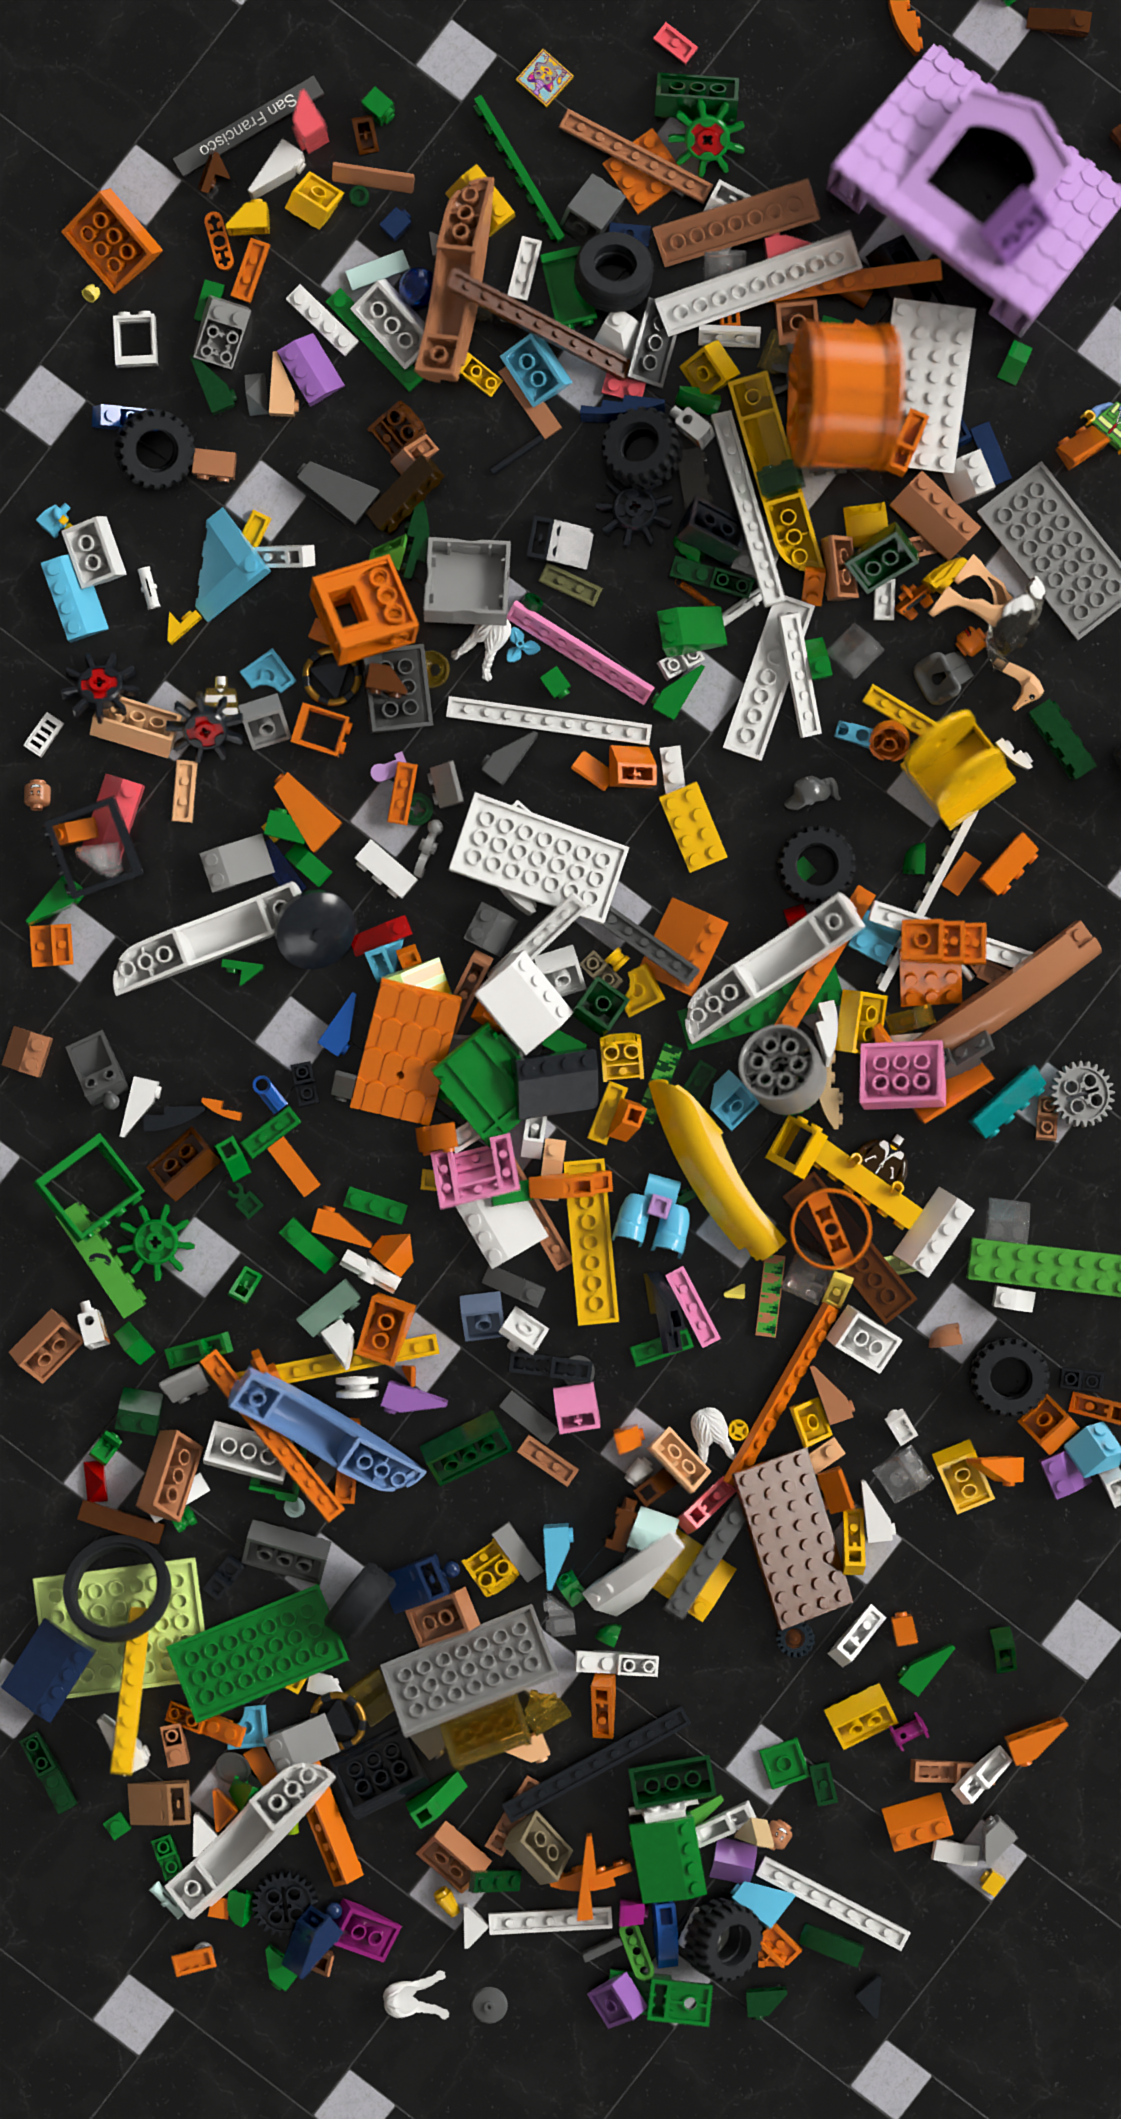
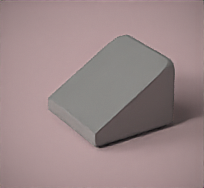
M429 232L433 259H436V246L439 235Z

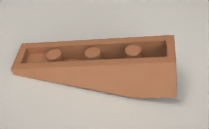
M475 950L453 993V995L462 997L453 1032L455 1035L475 998L474 993L480 988L494 958L478 950Z

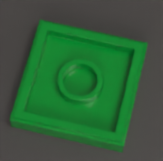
M797 1737L759 1750L772 1790L811 1777Z

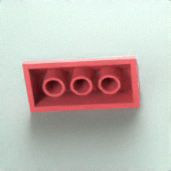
M303 89L300 91L293 118L295 126L292 128L299 147L302 151L306 149L309 154L328 143L329 138L323 120Z
M105 774L97 801L115 795L130 833L145 786ZM107 805L94 810L92 817L96 819L99 837L83 841L80 851L120 864L124 846Z

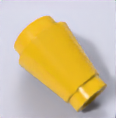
M443 1886L434 1892V1901L451 1918L460 1913L461 1910L450 1888L448 1889L447 1886Z

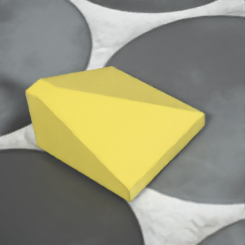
M740 1284L725 1291L724 1297L745 1298V1284Z

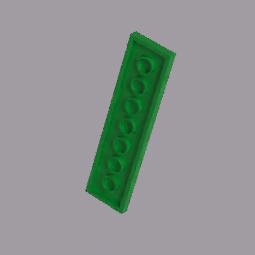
M835 965L804 1016L816 1013L818 1003L834 1000L835 1007L841 1005L842 988ZM800 974L750 1009L694 1044L691 1043L686 1030L685 1019H687L688 1008L677 1011L688 1049L692 1050L774 1025L804 974Z

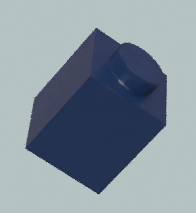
M395 207L379 224L380 229L396 242L412 225L411 216L403 208L399 210Z

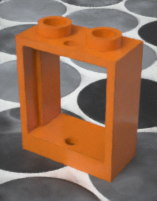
M302 703L290 742L338 758L339 754H343L347 743L343 741L345 735L350 734L353 723L350 722V717ZM310 711L343 722L335 750L301 740Z

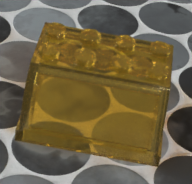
M517 1693L440 1724L452 1766L458 1771L465 1769V1766L511 1749L532 1744L531 1735Z

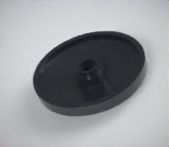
M326 890L306 891L293 897L281 909L274 928L275 941L282 955L293 965L304 969L324 968L338 961L350 948L355 936V918L348 904L337 894Z

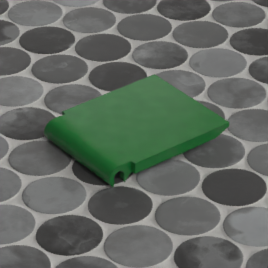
M486 1022L435 1065L431 1071L440 1081L438 1087L490 1148L491 1137L507 1134L522 1121L518 1120L511 1059L521 1058V1056L502 1033L497 1034L490 1027V1024Z

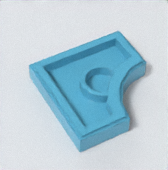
M273 648L240 671L252 689L268 685L282 693L297 682Z
M266 1705L244 1707L243 1716L238 1725L247 1728L241 1747H234L227 1744L228 1750L266 1746L264 1738L268 1736Z

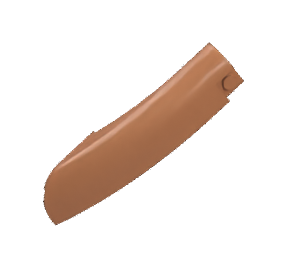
M483 177L468 182L469 185L461 190L458 189L453 194L445 210L436 246L437 255L428 315L415 366V372L420 377L432 382L440 383L441 380L458 382L461 366L465 365L478 305L445 289L444 286L453 268L480 282L483 280L492 213L494 177Z

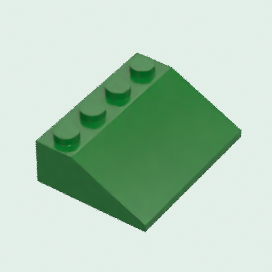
M685 1810L686 1817L651 1823L641 1821L628 1825L643 1904L687 1900L707 1895L694 1816L687 1810Z

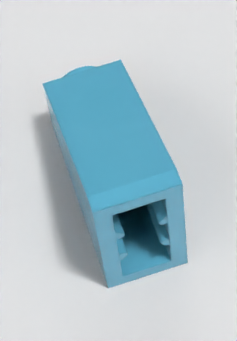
M745 1881L741 1885L737 1883L730 1892L733 1895L730 1900L751 1909L758 1916L761 1925L768 1930L773 1927L795 1898L793 1893Z

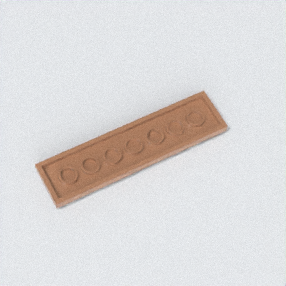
M805 179L654 226L652 230L664 266L668 267L817 221L821 217L809 180Z

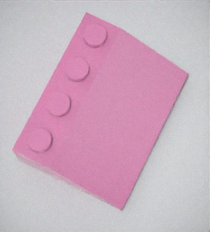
M943 1041L861 1044L860 1104L864 1110L946 1107Z

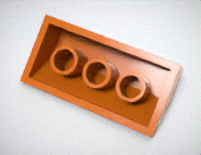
M981 1063L964 1073L946 1079V1107L912 1109L921 1123L926 1124L993 1080L994 1077L985 1065Z

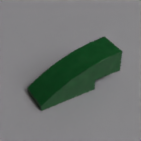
M805 1923L798 1943L857 1968L864 1951V1946L807 1923Z

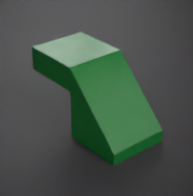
M296 843L284 856L318 887L332 874V871L302 844Z

